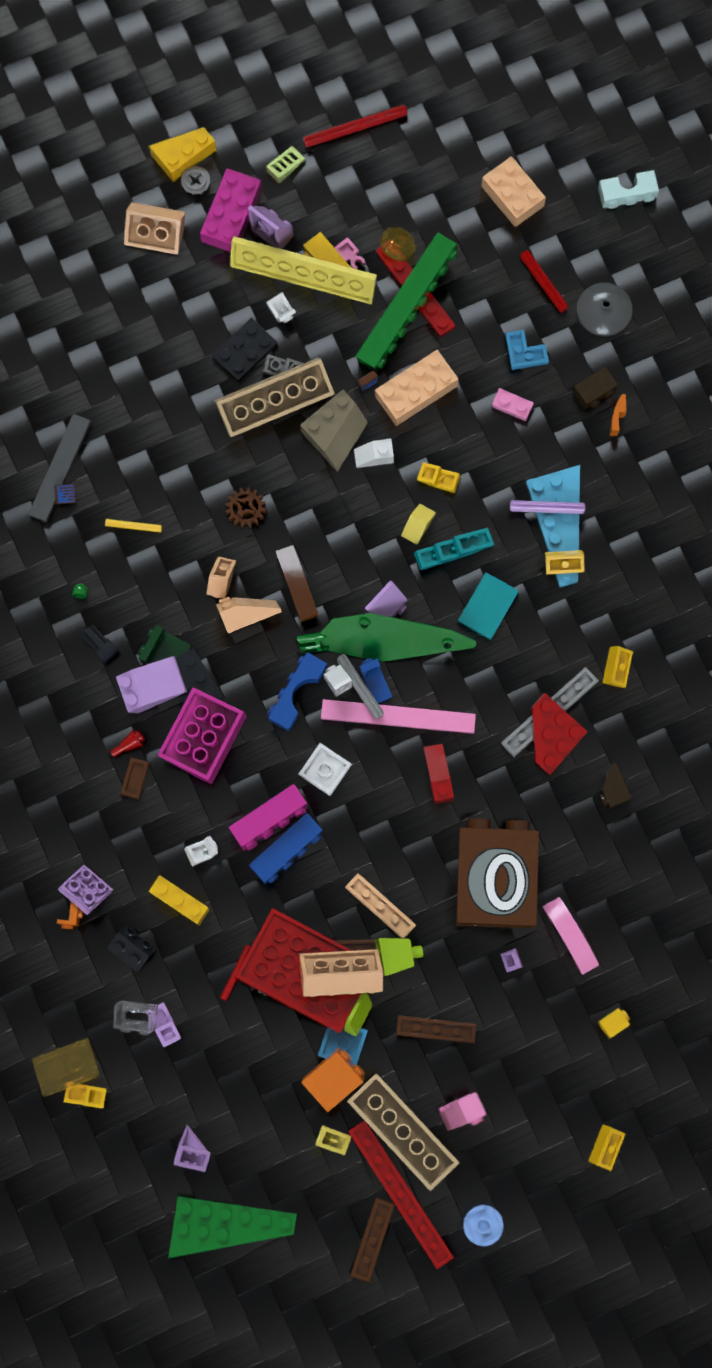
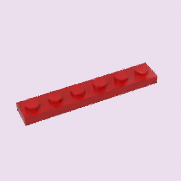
M390 240L378 248L376 254L402 287L413 269ZM429 292L426 296V303L423 307H419L418 310L441 338L452 331L456 325L431 292Z

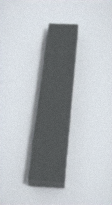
M76 414L72 415L30 509L29 516L47 523L56 503L54 485H64L91 424L90 420Z

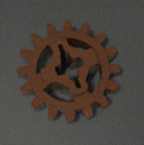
M250 487L246 491L240 488V493L233 491L234 497L228 496L230 503H225L226 508H229L226 510V515H230L229 521L235 520L234 526L241 524L242 529H244L245 525L252 528V523L259 525L258 519H264L261 513H266V509L262 508L266 506L265 501H261L263 499L262 494L257 496V490L250 492ZM255 501L258 504V510L253 507ZM247 505H248V506H249V510H248V509H245V510L243 511L242 507H247ZM234 506L238 509L237 515L233 512Z

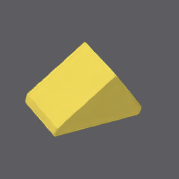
M419 504L410 515L401 536L418 545L436 512Z
M323 1125L315 1145L345 1155L351 1136Z

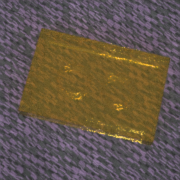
M88 1038L32 1059L43 1097L100 1076Z

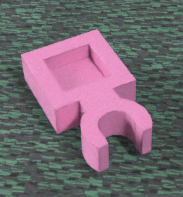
M348 237L334 247L347 263H351V268L358 270L355 265L357 262H360L363 266L365 265V260L357 256L359 250Z

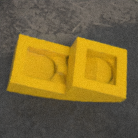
M423 462L417 480L432 487L455 493L461 476L459 473L443 470L440 466Z
M67 1082L64 1102L103 1109L106 1088Z

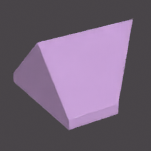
M188 1125L180 1140L173 1165L205 1172L211 1152H208Z

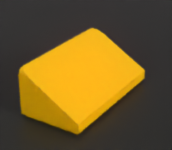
M583 550L545 552L546 575L584 572Z
M620 646L610 647L603 678L604 684L626 688L633 651Z
M602 1125L589 1162L611 1171L625 1133Z

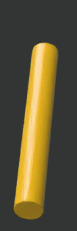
M106 519L105 526L162 533V525Z

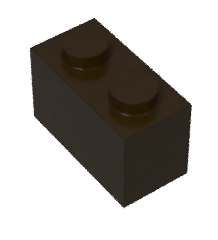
M604 367L575 385L573 393L585 410L589 407L592 409L600 404V400L606 397L608 399L616 393L618 384L607 368Z

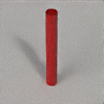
M245 946L220 996L221 999L228 1000L237 981L235 976L251 948L250 946Z

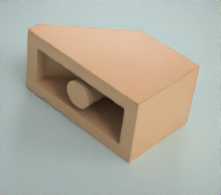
M218 556L209 575L207 595L215 598L226 597L233 577L236 560Z

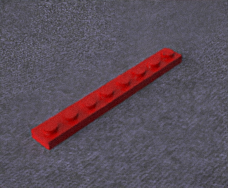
M364 1120L348 1132L435 1267L438 1269L453 1259V1255L366 1121Z

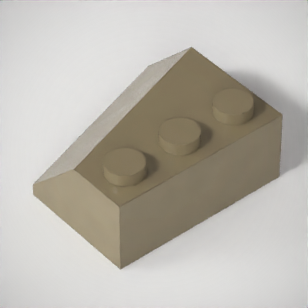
M342 390L300 426L304 436L338 472L368 422L356 403Z

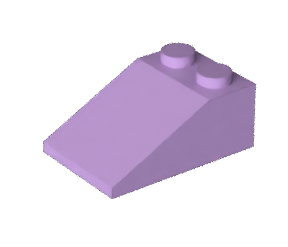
M251 205L248 208L251 231L272 247L283 249L294 236L292 225L288 221H282L278 218L277 213L271 209L268 210L265 207Z
M175 656L116 676L129 713L138 714L187 692Z

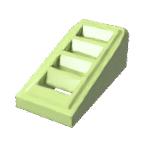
M292 146L266 166V172L280 184L305 158ZM292 153L298 158L296 161L290 156ZM288 158L292 164H289L285 159Z

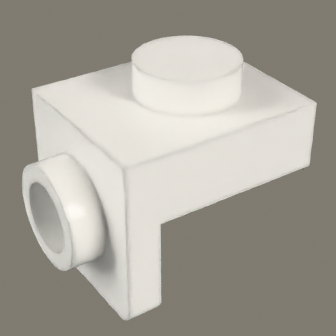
M282 292L266 302L277 322L283 321L286 323L296 313Z
M211 836L184 849L192 866L210 860L218 854L217 844L212 840Z

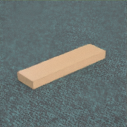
M359 873L345 887L401 939H404L416 926L415 923Z

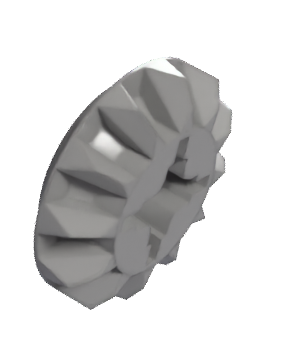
M190 167L182 174V187L192 195L202 194V192L208 189L210 175L202 167ZM199 178L200 184L195 183L194 185H192V179Z

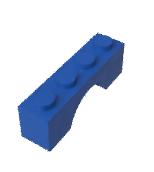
M308 652L305 657L303 655L297 662L298 669L295 673L292 672L287 679L289 684L286 689L282 688L277 698L279 701L276 706L273 704L268 711V715H270L269 721L290 732L299 717L297 710L293 706V696L296 690L306 683H319L328 667L326 662Z

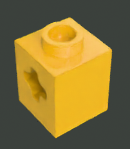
M618 1008L597 1023L608 1039H610L630 1025L628 1022L630 1018L624 1010L620 1011Z

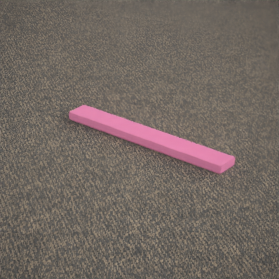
M325 699L322 702L321 719L474 734L476 714L379 705L384 715L376 720L365 703Z

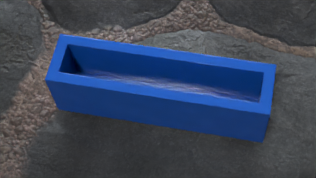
M306 813L249 864L250 868L265 884L267 882L271 884L279 877L277 873L282 869L287 870L294 863L292 860L297 855L299 857L304 855L308 851L306 848L311 843L316 844L323 837L321 835L323 830Z

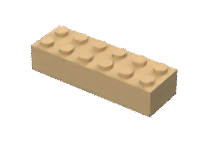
M315 358L214 401L228 435L233 437L332 396L335 393L322 360Z
M377 1073L347 1101L430 1191L459 1164L456 1158Z

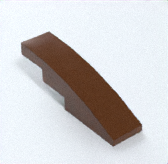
M294 546L275 551L300 621L319 616Z

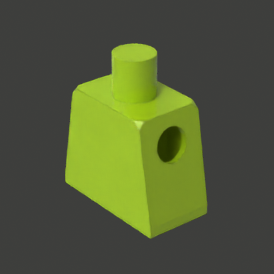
M379 938L375 940L383 969V976L414 967L413 959L423 957L422 946L411 947L410 939Z

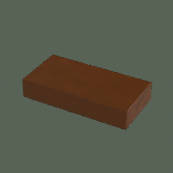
M130 758L120 795L140 800L150 762Z

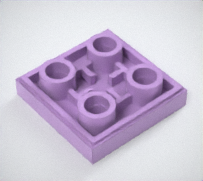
M85 865L78 869L58 889L86 915L93 911L113 891L109 885Z

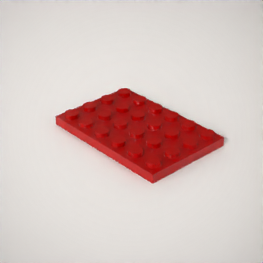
M274 908L271 909L235 976L239 981L338 1034L341 1033L361 994L303 996L299 954L352 950Z

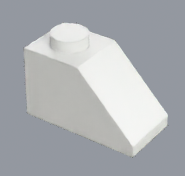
M391 439L371 441L354 449L356 468L394 463Z
M333 665L325 670L324 679L335 697L352 688V680L341 665L337 667Z

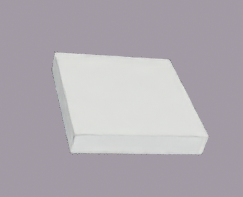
M319 743L298 775L331 796L352 764Z

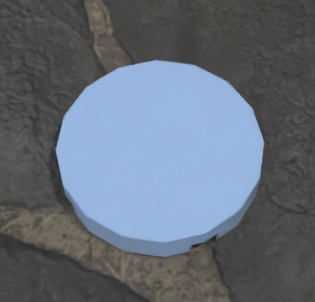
M487 1205L475 1206L468 1211L463 1225L468 1239L480 1246H489L498 1241L504 1226L498 1211Z

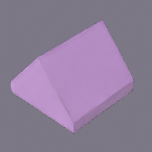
M517 948L501 953L507 972L523 967Z

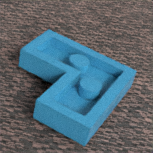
M524 330L505 333L511 370L549 363L546 344L527 347Z

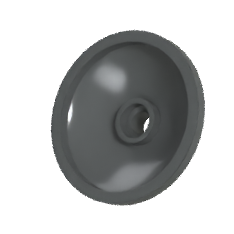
M594 284L581 294L577 303V316L581 325L588 332L597 336L607 337L620 333L627 327L632 317L633 308L630 297L621 287L615 284ZM603 303H608L609 306L604 307Z

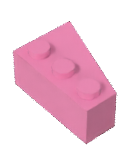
M472 1092L438 1108L447 1131L471 1123V1125L478 1124L484 1121L483 1116L486 1115L476 1092Z

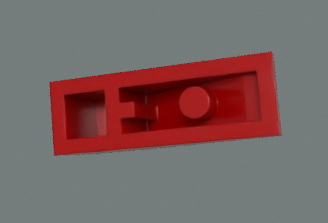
M443 744L424 747L434 804L453 801L454 795Z

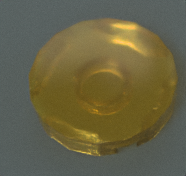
M390 227L383 232L380 238L381 248L394 260H408L416 250L413 236L402 228L392 229Z

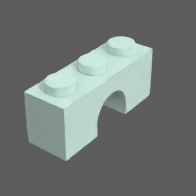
M654 170L636 173L634 179L635 187L631 189L623 188L619 183L618 177L600 180L598 190L602 207L613 209L622 204L633 205L638 201L649 202L657 198L659 189Z

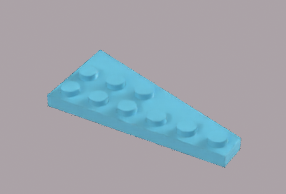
M580 465L526 480L531 501L579 503ZM535 512L548 552L579 550V514ZM578 573L555 574L559 588L578 582Z

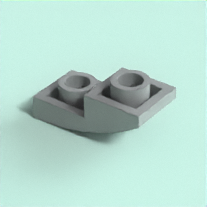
M268 354L262 373L274 376L303 363L289 358L284 360Z

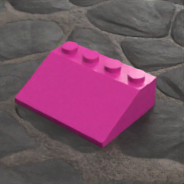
M193 687L157 756L212 784L247 716L243 711Z

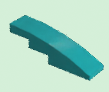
M484 528L454 536L453 539L436 543L432 547L417 550L414 552L421 571L494 546V542L489 529Z

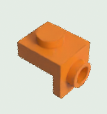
M71 902L69 920L57 919V924L62 925L61 928L73 930V926L79 927V920L83 918L84 912Z

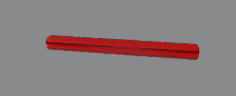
M401 105L304 136L303 141L306 147H310L406 116L408 111L405 105Z

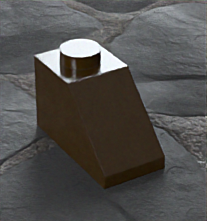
M616 763L611 765L601 789V795L599 796L602 805L607 806L608 810L632 799Z

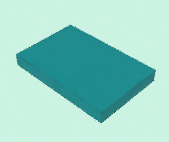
M485 573L458 622L491 640L519 590Z

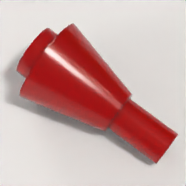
M133 729L120 745L110 752L113 757H116L123 751L143 746L145 739L139 730L136 732Z

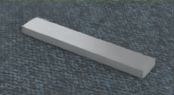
M585 667L551 699L566 711L597 684L599 680ZM532 715L501 742V745L513 758L533 741Z

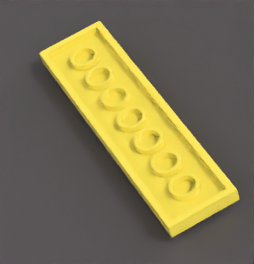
M233 237L231 242L230 267L372 305L376 274L243 238Z

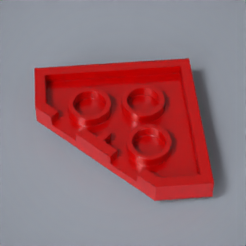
M543 693L531 707L535 751L534 762L548 775H551L588 731L546 693Z

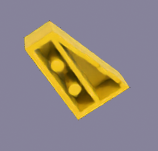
M203 127L150 145L149 148L151 156L174 182L182 176L186 169L196 166L215 152L216 144L215 140Z

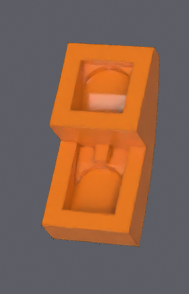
M622 394L616 404L610 424V436L618 435L619 418L625 417L626 394Z

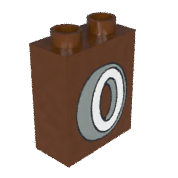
M467 819V828L459 829L456 896L457 926L533 929L537 926L539 831L530 830L529 821L508 820L506 821V829H491V820Z

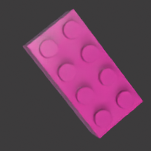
M228 168L226 169L200 232L203 243L231 252L233 237L243 238L250 221L248 208L250 205L256 206L262 191L261 180Z
M293 784L231 825L229 829L243 851L246 849L250 851L258 846L257 842L261 839L267 840L272 837L274 831L279 827L281 830L290 824V820L294 817L298 819L305 815L308 805L295 784Z

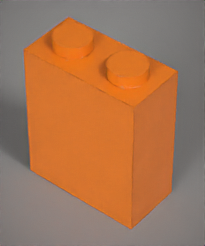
M337 1048L304 1076L301 1082L327 1112L361 1085L365 1079V1073L359 1065L355 1066L351 1061L352 1058L346 1050L342 1051L340 1048Z

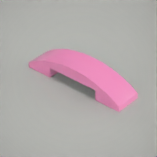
M558 897L542 906L572 955V959L580 973L583 975L599 966L589 944L561 898Z

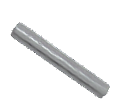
M342 654L337 658V663L349 675L353 687L376 720L380 719L384 715L383 710L347 656Z

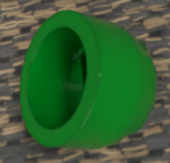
M82 583L76 584L73 588L72 596L83 599L87 598V587Z

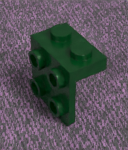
M156 625L154 629H150L147 635L148 641L146 645L141 646L138 655L140 662L148 665L172 656L177 658L189 651L191 646L165 632L163 627Z

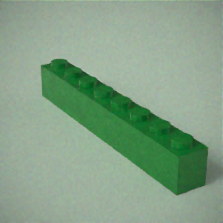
M437 232L357 353L356 358L360 363L375 372L383 368L386 363L385 358L389 353H393L397 346V340L405 335L409 322L412 323L417 316L416 311L419 307L424 306L427 301L426 296L430 291H434L438 284V278L446 273L450 260L453 261L456 258L458 248L455 242Z

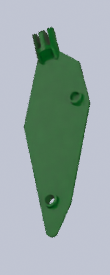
M373 613L334 618L319 633L297 636L301 654L330 651L365 659H378L380 662L464 650L476 646L475 640L451 629Z

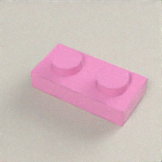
M499 388L492 407L526 421L534 403Z

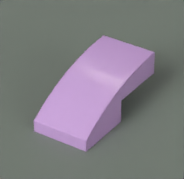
M164 1002L146 1011L163 1048L181 1039Z

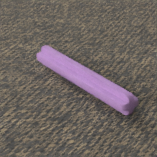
M512 500L510 501V511L584 514L585 504Z

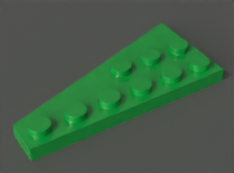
M178 1196L169 1258L294 1235L297 1214Z

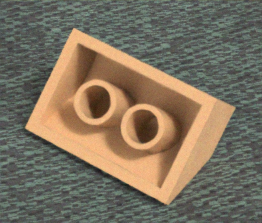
M131 202L126 210L124 245L178 255L184 231L185 212Z

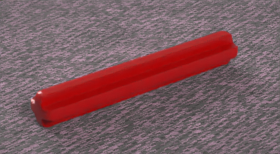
M526 250L521 253L520 258L559 312L566 311L569 307L530 251Z

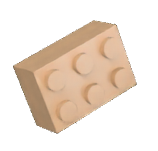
M512 156L482 177L481 187L515 227L544 207L546 197Z

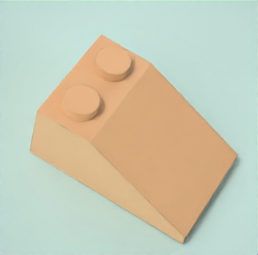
M226 597L216 604L227 633L282 612L275 600L235 597L230 599V597Z

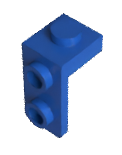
M370 658L363 661L360 666V672L367 688L377 703L392 698V694L381 672L378 659L373 660Z

